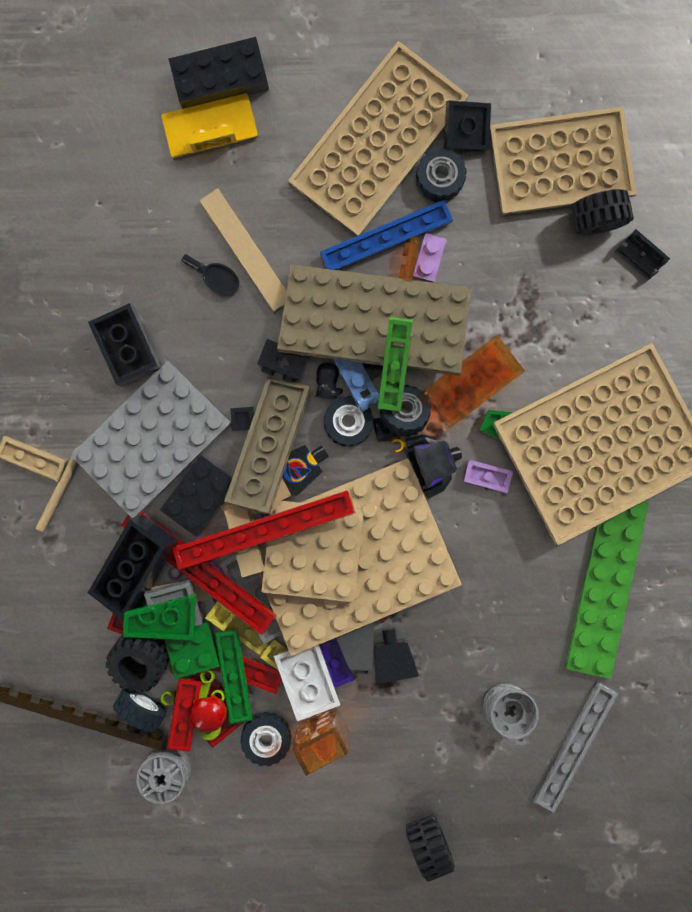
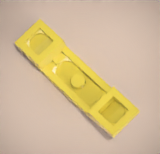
M217 601L205 618L222 631L238 628L240 641L278 670L274 655L286 651L288 648L277 638L263 644L257 631Z

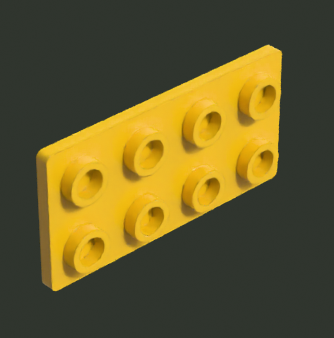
M247 93L161 115L172 158L258 137Z

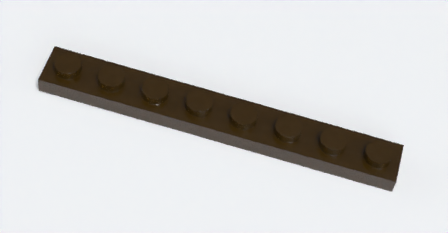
M0 683V702L159 751L166 744L167 736L162 735L161 731L146 732L130 724L121 723L116 717H101L93 710L75 709L76 706L73 704L55 703L53 698L46 696L39 698L32 696L33 693L30 691H16L11 689L10 685Z

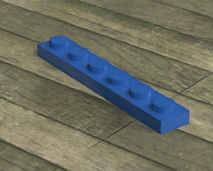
M442 200L320 251L326 269L340 270L452 223L453 219L445 200Z

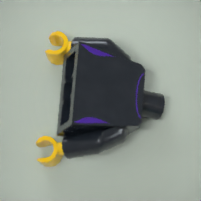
M424 434L406 438L405 441L400 439L392 441V444L396 442L401 443V448L394 450V452L401 453L403 450L405 451L421 489L424 490L425 498L429 499L447 488L452 480V474L457 471L455 461L462 459V453L458 447L449 449L446 441L439 442L437 438Z

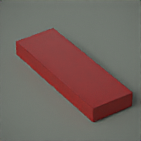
M178 678L167 749L190 752L194 726L190 719L191 708L199 700L202 681Z

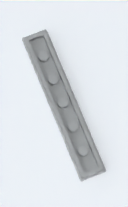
M596 682L532 801L554 814L617 698V692Z

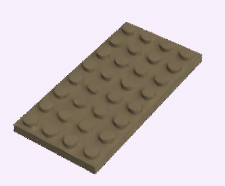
M291 264L277 351L383 366L389 317L412 319L407 369L460 376L471 288ZM394 342L392 344L394 346L403 347V344L400 342Z

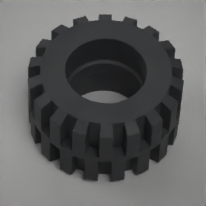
M612 189L585 196L571 205L576 233L580 235H594L612 231L629 224L634 219L627 190Z
M122 634L106 657L107 662L105 664L106 668L109 669L107 671L108 675L113 677L112 681L115 684L118 683L120 688H127L128 692L133 693L134 690L137 693H142L144 690L146 692L150 691L152 687L158 684L170 661L168 651L165 649V642L155 638L123 637ZM131 656L139 658L145 665L138 664Z
M431 814L406 824L409 845L423 878L429 882L454 872L453 857L437 818Z

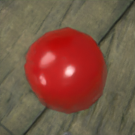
M214 695L200 698L191 708L190 714L193 726L197 730L206 733L218 730L227 717V707L224 701Z

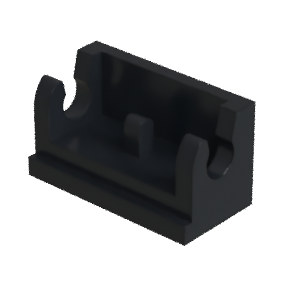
M637 229L629 234L615 250L616 253L648 280L655 276L659 269L670 260L664 252Z

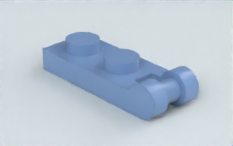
M332 359L361 412L367 410L368 406L379 403V393L371 382L362 363ZM367 390L370 396L363 399L361 393Z

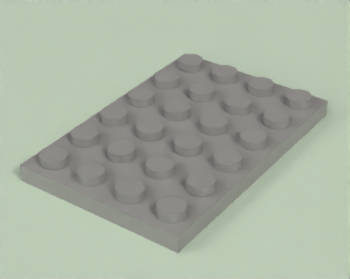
M167 361L70 456L131 518L139 516L231 425V422Z

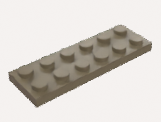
M267 376L224 501L226 504L270 515L311 392L310 386Z

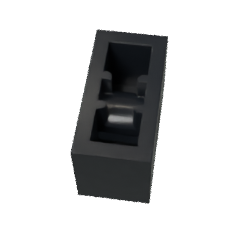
M266 339L257 363L262 368L261 372L274 376V373L283 375V380L292 383L295 381L301 382L310 356L278 352V343ZM285 357L289 365H284L283 368H280L278 360H283Z

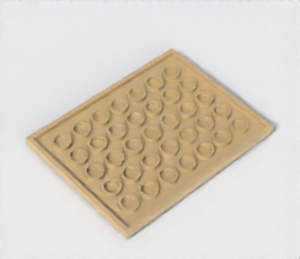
M653 343L493 423L556 546L692 476V416Z
M409 458L300 502L310 503L348 490L354 509H363L364 516L354 602L266 593L273 612L277 615V622L291 656L462 585ZM267 543L259 545L264 566ZM264 572L259 573V577L262 583Z

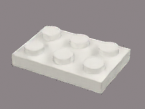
M319 645L293 656L290 655L289 650L274 655L297 721L340 706Z

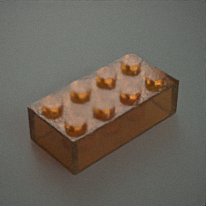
M496 335L462 361L460 376L445 374L423 392L428 396L429 402L450 428L525 372V370L500 337Z
M337 707L319 713V716L312 720L308 717L298 723L299 727L296 728L292 751L305 776L349 753V729Z

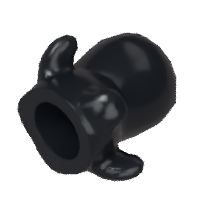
M322 363L317 367L316 383L318 387L316 388L315 397L337 399L343 392V388H336L339 371L334 364Z

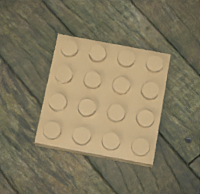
M275 500L271 515L307 503ZM355 509L356 514L267 542L261 592L354 602L364 510Z

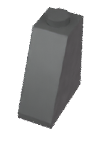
M374 622L336 637L349 670H355L356 674H368V671H373Z

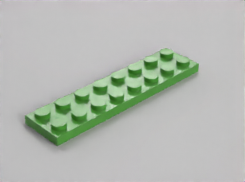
M643 501L595 526L565 668L568 670L608 679L612 677L649 505L647 501Z

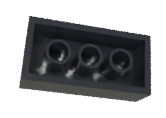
M256 37L168 58L182 109L244 93L251 95L269 90Z
M145 515L129 519L90 587L88 594L121 620H124V613L126 611L137 609L141 606L145 599V591L151 589L173 552L172 548L176 547L179 541Z

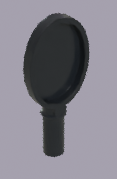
M187 254L183 256L181 261L197 270V272L202 273L204 283L213 292L229 296L238 291L240 285L239 278L228 266L220 263H211L205 266L204 263H200Z

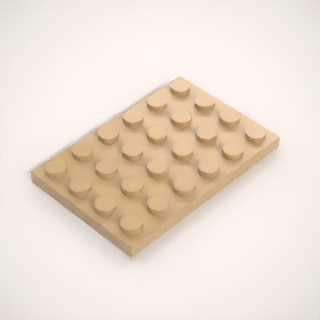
M623 106L490 125V139L502 215L571 206L585 196L612 189L627 190L629 197L637 195Z

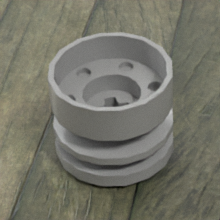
M510 683L499 684L491 688L485 695L483 714L487 722L503 737L522 739L536 728L539 719L536 702L518 686ZM506 705H509V712H506Z
M164 746L161 751L154 749L141 764L137 772L136 784L140 794L154 804H166L174 801L181 794L190 776L191 765L188 757L183 751L167 749V746ZM163 774L165 778L161 781L159 777Z

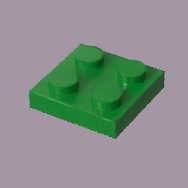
M209 621L195 626L194 640L164 639L175 679L220 667Z

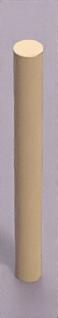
M72 457L35 528L41 532H44L78 464Z

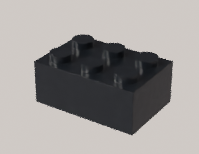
M130 303L88 322L116 385L123 387L161 368V364L135 307Z
M200 455L160 508V511L192 535L198 537L220 510V506L225 503L224 501L233 476L206 456Z

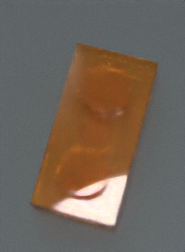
M411 236L409 243L405 242L403 256H407L406 264H401L399 278H403V281L412 282L419 237Z

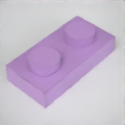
M425 233L412 278L425 279L426 282L434 283L447 239Z
M468 460L463 482L508 493L513 471Z

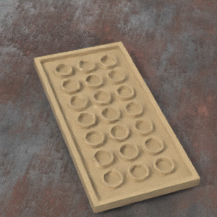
M398 41L289 178L288 183L355 236H359L444 130L446 101H466L469 95Z

